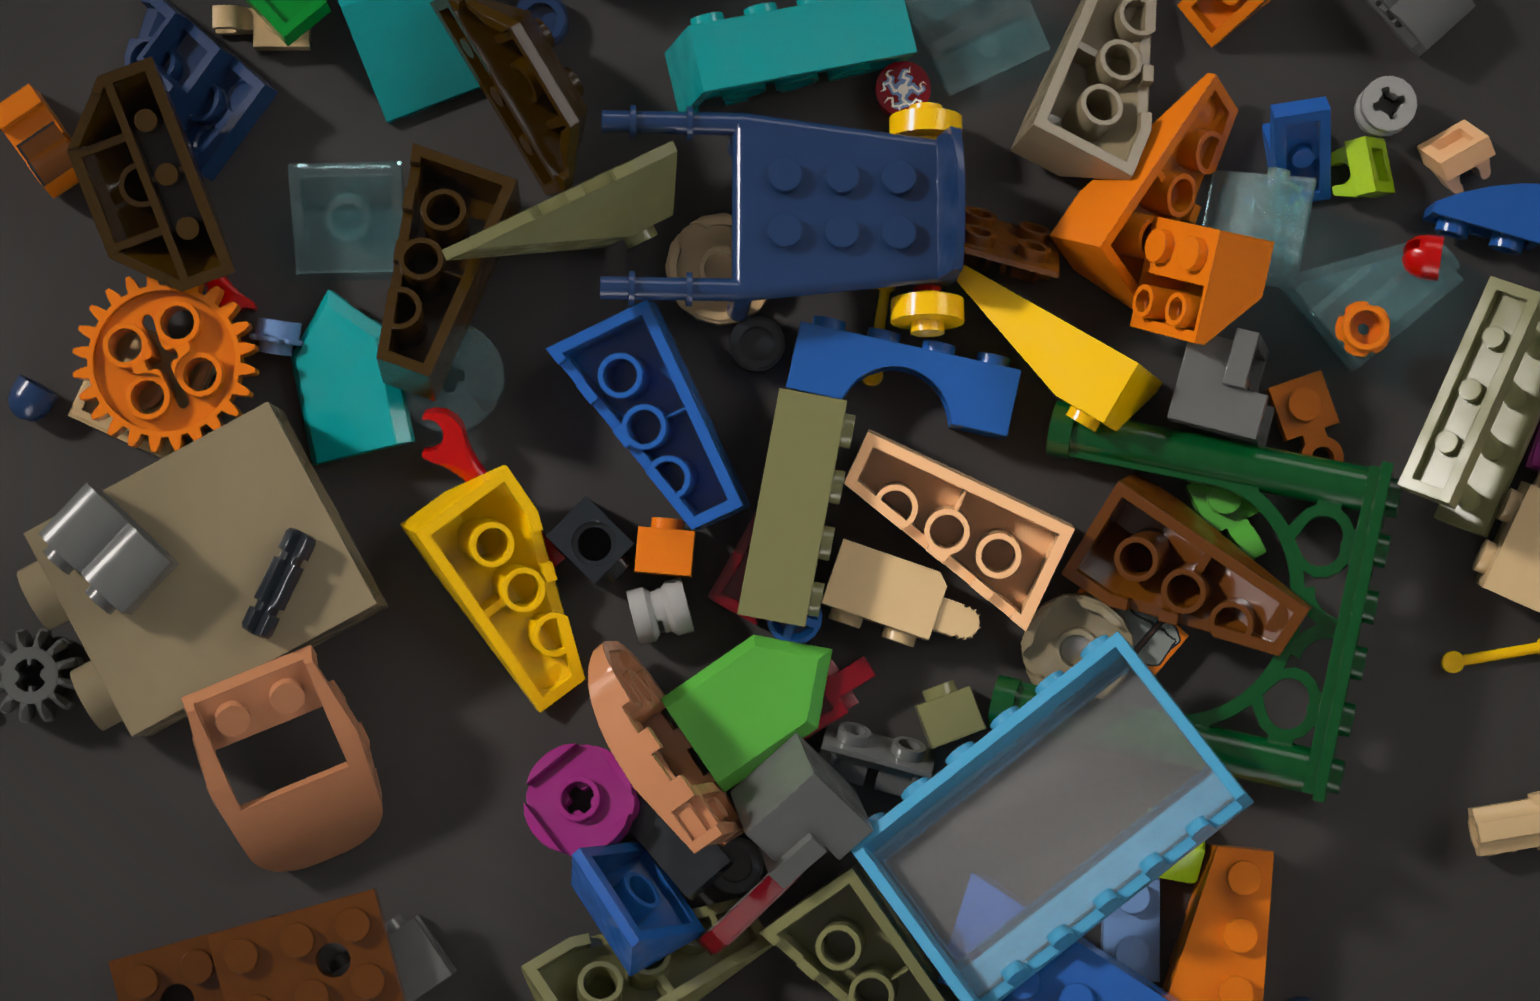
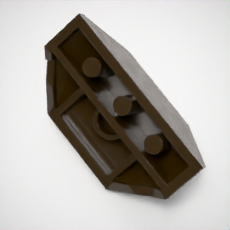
M433 0L430 2V5L546 196L564 192L572 187L588 107L582 99L584 89L579 78L570 68L563 67L552 49L555 47V40L546 24L538 18L534 19L528 10L491 0Z
M153 57L142 59L97 76L90 97L68 146L67 153L108 257L181 292L236 272L218 214L177 109Z

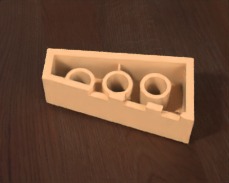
M870 429L844 481L846 486L900 530L908 534L938 561L951 569L1024 631L1027 630L1075 530L1071 523Z

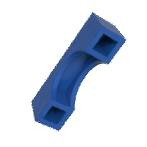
M814 315L812 323L800 322L786 389L843 400L857 383L870 375L880 372L906 373L925 382L937 394L944 407L949 429L1004 440L1007 437L1021 370L1009 367L1010 358L987 352H978L976 360L954 355L955 346L933 340H923L921 348L900 343L901 334L879 328L869 327L867 336L845 331L846 322L826 316Z

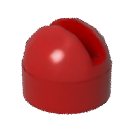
M1426 234L1418 235L1408 240L1403 248L1404 255L1401 258L1404 269L1411 276L1418 279L1438 282L1444 236Z

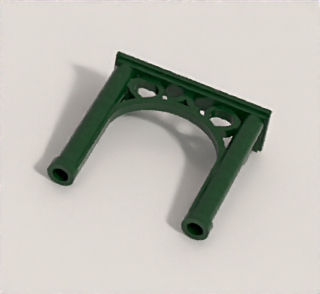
M1058 400L1053 410L1046 446V454L1048 456L1068 460L1071 458L1223 489L1249 502L1266 518L1274 529L1287 559L1291 591L1312 607L1307 615L1316 626L1304 630L1300 635L1302 622L1280 656L1274 655L1260 677L1242 694L1217 708L1185 715L1235 778L1313 795V801L1327 804L1329 793L1340 794L1346 761L1337 759L1336 755L1339 736L1350 738L1357 706L1355 703L1346 702L1350 680L1362 681L1368 647L1358 646L1362 623L1374 624L1380 591L1369 589L1374 567L1385 569L1392 535L1382 534L1381 530L1384 528L1386 517L1397 519L1403 491L1397 485L1399 479L1394 478V463L1382 461L1381 467L1373 465L1367 467L1128 420L1117 431L1100 423L1094 432L1066 416L1071 405ZM1261 492L1317 503V505L1305 509L1289 526L1278 509ZM1342 508L1360 512L1357 529H1354L1350 518L1342 511ZM1318 518L1334 520L1343 532V540L1340 544L1341 551L1338 558L1326 566L1310 564L1303 557L1296 542L1303 530L1313 520ZM1348 566L1338 619L1328 615L1320 608L1316 600V587L1305 586L1304 573L1314 579H1329L1339 575ZM1321 640H1333L1323 692H1320L1317 682L1308 672L1296 667L1285 669L1291 656L1301 660L1305 650L1313 643ZM999 675L991 698L987 723L988 730L992 731L990 727L992 721L1003 711L1013 706H1018L1020 709L1037 695L1035 689L1038 685L1025 683L1021 679ZM1286 679H1294L1301 682L1309 693V703L1306 707L1307 714L1305 719L1299 726L1292 729H1281L1270 721L1263 697L1278 682ZM1096 697L1046 736L1197 770H1203L1207 767L1165 712ZM1253 706L1260 727L1269 736L1266 738L1212 725L1231 719ZM1315 728L1311 747L1293 743L1295 740L1305 737Z

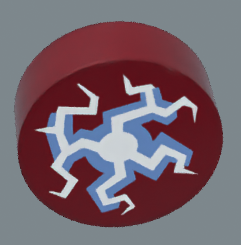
M909 61L894 62L886 66L879 74L875 85L876 102L880 109L888 116L895 112L909 109V106L912 104L928 102L931 94V83L927 73L920 66Z

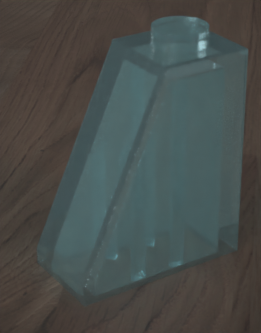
M1406 243L1297 272L1279 288L1346 367L1353 371L1362 366L1376 353L1369 352L1365 357H1356L1346 352L1343 341H1339L1335 334L1337 318L1345 314V308L1348 305L1357 301H1366L1369 305L1380 306L1387 312L1390 318L1389 342L1392 341L1463 281V278L1456 271L1460 265L1445 245H1443L1438 282L1418 279L1411 276L1404 269L1401 258L1404 255L1403 248ZM1360 324L1358 327L1359 333L1367 334L1368 327L1365 324Z

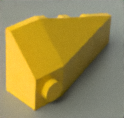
M963 264V269L956 281L1057 397L1071 405L1066 416L1094 432L1100 423L1117 431L1159 390L1163 382L1136 361Z

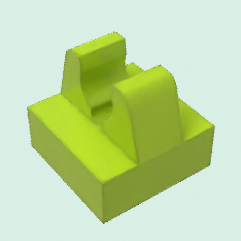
M1369 136L1344 141L1345 145L1331 153V166L1347 164L1351 174L1346 183L1332 187L1335 196L1377 198L1395 193L1385 139Z

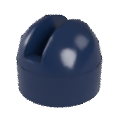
M19 374L10 389L8 403L10 410L17 418L37 421L43 419L51 411L59 396L33 379Z

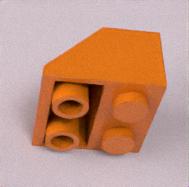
M1154 216L1151 232L1145 243V259L1139 286L1133 297V313L1130 326L1205 345L1262 298L1275 242Z

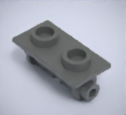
M846 721L840 724L832 722L826 726L819 754L843 778L857 785L863 786L868 768L879 770L874 789L901 796L903 791L918 779L923 777H929L930 779L932 777L936 750L927 748L921 741L911 737L899 736L893 739L872 733L869 728L862 724Z

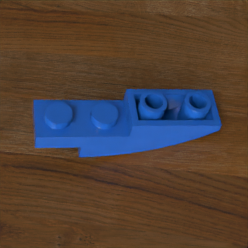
M1540 184L1498 185L1462 192L1435 201L1424 210L1422 220L1436 224L1435 232L1443 236L1467 240L1468 235L1471 234L1490 240L1488 247L1495 251L1510 255H1521L1522 250L1529 251L1540 245Z

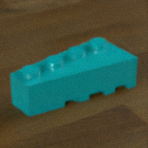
M797 0V6L777 9L775 2H766L744 9V16L724 19L723 12H711L696 16L690 20L691 25L687 26L664 53L678 112H686L687 106H693V112H699L698 106L704 100L722 96L726 106L746 102L749 97L765 92L767 90L766 86L774 84L776 91L781 93L802 89V87L818 82V73L826 72L828 81L832 82L883 70L894 62L907 61L917 52L905 0Z

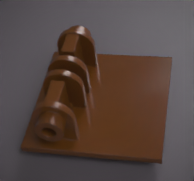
M975 206L965 207L963 260L965 265L977 268L979 258L981 257L983 258L982 270L988 271L992 260L999 262L998 274L1004 275L1007 265H1010L1009 277L1036 284L1038 279L1048 282L1050 277H1059V248L1049 236L1051 231L1041 224L1021 221L1018 225L997 220V216L993 212Z

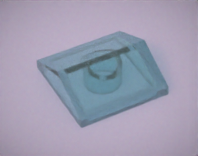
M402 161L289 164L288 175L296 274L393 272V256L396 240L399 238L405 192Z

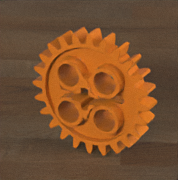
M128 276L125 278L128 294L122 297L110 288L105 290L111 304L107 311L98 306H90L89 310L97 318L98 323L96 327L79 325L78 330L83 335L90 338L89 346L73 348V354L87 360V366L74 371L73 377L90 381L91 384L90 387L79 395L80 400L85 402L98 400L100 403L90 417L97 422L106 420L109 417L113 418L107 434L116 438L127 429H130L128 446L136 449L142 444L145 437L149 436L151 452L160 454L166 439L170 440L174 451H177L186 446L187 436H191L193 441L206 435L204 429L210 427L216 430L223 426L224 423L221 417L225 413L237 418L243 415L233 402L236 396L253 398L254 393L241 385L243 377L259 375V370L245 364L244 360L245 357L259 352V348L255 344L242 343L241 338L248 334L253 327L247 321L232 322L241 309L235 301L219 307L225 292L220 287L215 286L203 295L204 284L181 292L147 276L146 287H141L135 279ZM179 311H190L194 319L192 331L184 338L172 339L168 331L169 320ZM146 316H152L162 347L173 355H178V358L171 362V368L188 398L189 405L186 408L180 407L170 376L154 367L162 359L154 340L144 325V318ZM137 333L141 338V352L134 360L121 362L117 356V343L126 334ZM201 362H212L217 373L215 382L207 390L196 391L190 381L192 370ZM149 385H160L164 392V402L161 408L154 413L144 414L139 406L140 393Z

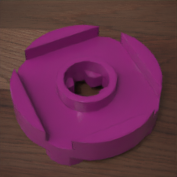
M574 743L556 747L546 753L534 765L526 783L529 787L526 793V803H524V816L530 830L545 846L572 857L576 850L582 847L618 844L630 830L632 822L636 819L640 810L637 791L633 788L612 752L595 745H578ZM575 787L584 792L589 789L593 790L594 796L590 800L592 807L586 813L577 810L571 814L567 808L573 802L570 792Z

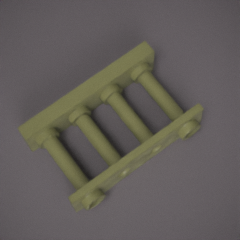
M1490 276L1397 484L1406 492L1439 503L1434 514L1436 520L1487 538L1540 420V292Z

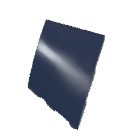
M141 0L147 7L138 39H129L124 55V66L151 56L153 57L177 109L202 176L213 181L276 97L278 91L214 36L168 0Z

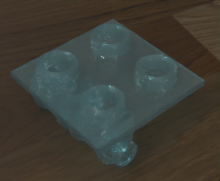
M1269 167L1267 174L1216 170L1212 174L1203 226L1274 241L1265 286L1296 289L1317 179L1290 176L1291 172L1289 170L1277 167Z

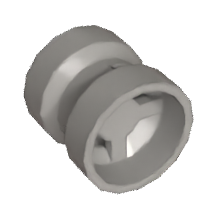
M681 577L664 581L661 588L655 589V591L650 592L644 587L626 591L640 645L657 641L660 633L673 632L678 636L695 632Z

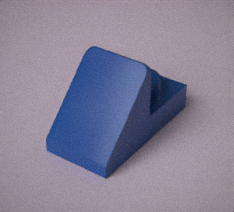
M1326 96L1270 105V123L1262 125V136L1275 207L1331 199V108Z

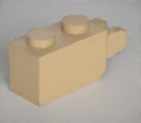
M1539 470L1533 485L1521 481L1517 490L1512 488L1508 490L1496 519L1502 521L1493 542L1488 539L1483 542L1475 557L1472 569L1479 572L1474 581L1476 584L1540 613Z
M843 539L821 605L831 608L828 616L829 619L860 629L863 619L884 626L881 637L909 647H914L916 638L925 641L929 640L932 631L948 637L955 636L956 639L962 638V640H966V638H973L972 635L981 628L979 626L980 615H977L976 609L972 610L970 606L965 608L962 603L944 598L947 585L941 572Z

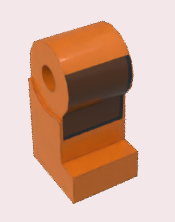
M28 83L0 102V130L4 132L49 195L55 199L78 184V178L67 153L72 138L42 94Z

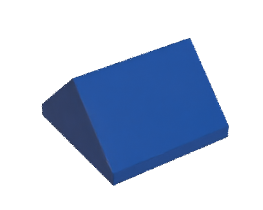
M639 841L582 847L572 854L571 886L630 977L699 938L706 931L675 883Z

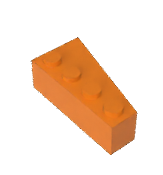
M1208 844L1198 880L1195 882L1186 910V917L1178 941L1173 948L1169 961L1170 966L1162 987L1163 990L1180 1001H1263L1274 851L1264 848Z

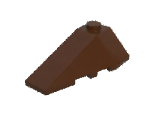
M1134 472L1117 482L1061 573L1107 606L1124 611L1131 609L1158 617V621L1175 626L1182 624L1212 633L1213 637L1277 656L1283 653L1312 608L1182 501L1138 472Z

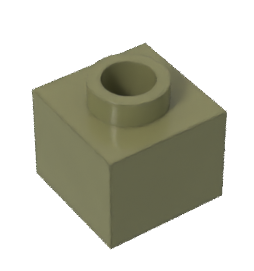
M954 679L922 691L926 702L914 706L929 747L932 749L986 729L970 686L957 689Z

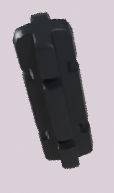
M288 528L285 531L278 548L282 549L279 557L273 556L254 596L258 601L255 607L249 606L242 621V628L247 632L263 639H269L273 635L280 620L276 616L279 610H285L304 570L300 566L303 560H309L316 545V540L311 535L296 528Z

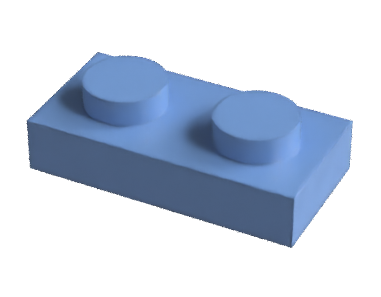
M1160 878L1155 879L1101 922V951L1118 962H1122L1151 982H1160Z

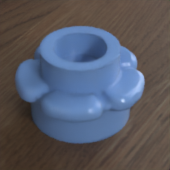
M257 317L255 334L249 333V338L260 341L259 352L292 356L293 346H302L303 341L300 340L302 324Z

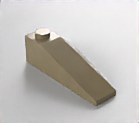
M1081 0L1028 108L1010 151L1058 176L1129 180L1133 176L1152 130V113L1148 112L1149 87L1154 81V65H1150L1151 35L1156 31L1157 0Z

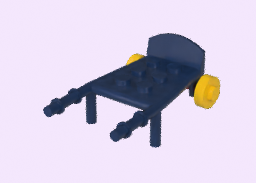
M915 103L910 105L909 109L893 113L889 117V133L747 113L693 112V106H687L686 112L636 111V105H630V111H601V133H629L630 139H636V134L686 135V140H692L693 135L729 136L727 152L732 157V278H693L692 272H686V278L635 277V271H629L628 277L600 276V299L628 300V305H634L635 300L685 301L686 306H692V301H729L727 315L734 321H742L748 316L751 303L754 300L908 285L911 293L897 295L891 299V324L893 326L911 330V335L937 337L944 335L946 329L956 328L964 324V298L956 294L942 292L958 279L963 269L965 165L962 115L960 113L942 108V105L938 103Z

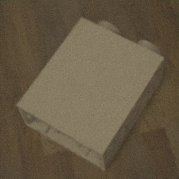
M270 402L256 407L103 490L179 563L132 615L122 614L118 609L111 615L106 613L85 593V590L91 584L76 569L68 575L53 564L43 553L49 544L38 533L54 517L23 533L37 561L17 571V578L21 589L44 627L51 631L70 621L85 648L90 661L70 671V677L80 701L99 729L105 731L123 721L131 737L152 736L187 717L181 697L308 645L314 648L389 607L314 466H312L286 414ZM288 528H296L311 535L316 540V545L309 560H303L300 566L304 570L285 610H279L276 616L280 620L273 635L269 639H263L243 629L242 621L249 606L255 607L258 601L254 596L273 556L279 557L282 549L278 548L285 531Z

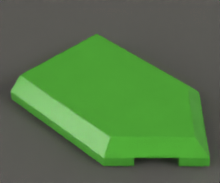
M752 635L661 698L664 706L724 793L744 780L794 734L798 733L802 738H805L818 729L833 649Z

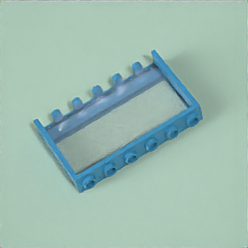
M1118 631L1111 637L1102 635L1090 642L1080 654L1082 660L1065 673L1059 670L1046 677L1036 687L1035 692L1037 695L1020 709L1018 706H1013L999 714L990 725L992 731L974 744L970 741L956 748L945 761L947 766L931 779L929 777L920 778L908 786L901 794L903 801L886 815L884 812H879L869 817L868 819L874 831L851 850L959 1001H1001L1254 803L1131 644Z

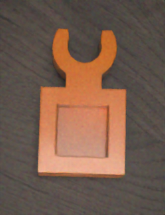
M1321 370L1265 390L1271 407L1276 409L1274 417L1283 442L1299 437L1302 445L1299 450L1300 454L1312 456L1316 449H1324L1328 452L1331 460L1344 462L1341 446L1337 441L1328 437L1325 428L1336 425L1340 421Z

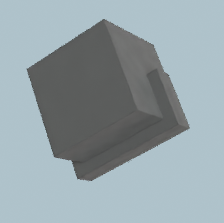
M1237 328L1234 340L1215 336L1205 345L1187 343L1167 418L1176 429L1266 446L1276 409L1275 407L1267 406L1268 395L1259 393L1270 353L1260 333Z
M798 733L794 734L730 791L745 834L758 845L769 876L783 889L827 852L826 848L840 860L874 831L855 788Z

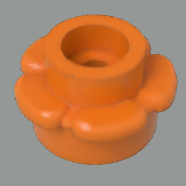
M1357 301L1348 305L1345 308V314L1337 318L1335 334L1339 341H1343L1345 351L1353 356L1365 357L1369 352L1379 353L1387 346L1390 340V318L1387 312L1380 306L1369 305L1366 301ZM1360 324H1365L1368 327L1367 334L1359 333L1358 327Z

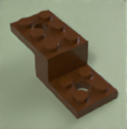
M377 888L284 914H274L108 961L118 1001H164L166 991L174 984H182L188 987L194 995V1001L406 1000ZM338 943L348 950L351 961L348 970L344 974L333 976L327 974L321 968L319 955L326 944Z

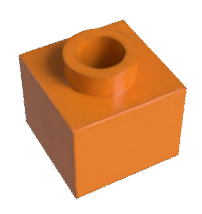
M651 517V527L638 526L634 572L637 574L692 578L695 531L684 530L685 521L682 519Z

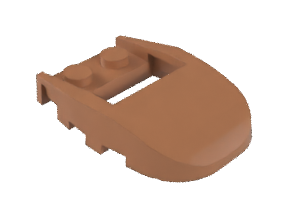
M604 641L594 649L590 658L588 688L598 725L619 766L633 788L694 854L707 846L715 844L724 847L744 833L735 806L710 772L705 775L691 753L690 749L693 747L679 727L675 729L662 711L666 708L661 701L665 694L643 664L620 642Z
M311 645L181 697L210 797L249 859L258 867L275 872L304 869L355 848L376 831L383 814L382 791L377 769L374 766L370 751V740L362 722L359 723L347 705L344 694L334 679L327 681L319 669L317 653ZM323 707L346 758V762L240 805L217 757L216 750Z

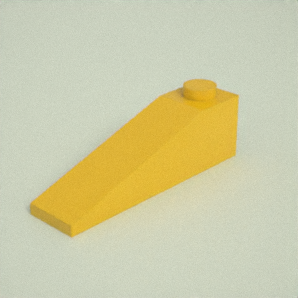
M502 465L445 491L400 524L430 569L538 712L544 711L585 680L569 619L564 614L555 580H557L553 562L549 561L541 532L543 527L539 512L508 466Z

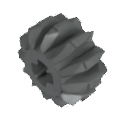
M40 628L34 640L28 630H17L15 635L17 648L6 641H0V654L6 659L4 663L0 662L2 679L0 681V694L8 693L0 704V711L2 713L9 714L20 705V722L31 723L36 716L37 710L44 722H51L56 719L54 703L65 710H71L75 706L73 699L65 692L66 688L75 689L71 678H69V670L76 669L83 665L84 662L82 657L63 658L72 645L68 638H61L52 645V631ZM29 665L44 666L40 673L41 678L45 681L43 686L27 685L32 677L26 670Z

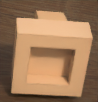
M1465 119L1416 146L1423 164L1454 194L1464 192L1463 186L1460 183V175L1470 169L1482 180L1487 179L1491 174L1490 158L1496 155L1489 136Z

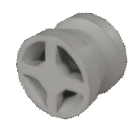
M1382 76L1372 81L1357 97L1354 106L1355 120L1360 129L1370 136L1376 138L1391 137L1399 133L1414 118L1417 109V96L1412 86L1404 79L1395 76ZM1382 93L1385 94V97L1390 98L1392 101L1396 102L1391 103L1389 100L1384 99Z

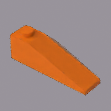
M1207 73L1152 124V130L1135 172L1129 180L1094 178L1077 194L1049 235L1074 271L1132 310L1133 297L1139 286L1145 259V243L1151 232L1154 216L1185 223H1196L1202 207L1195 203V199L1205 174L1210 175L1216 171L1238 114V108L1216 74Z

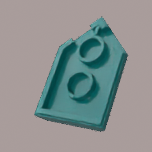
M333 290L326 292L300 339L303 341L302 346H296L290 357L312 466L415 442L405 391L383 383L376 357L382 324L375 319H370L348 304L349 301Z

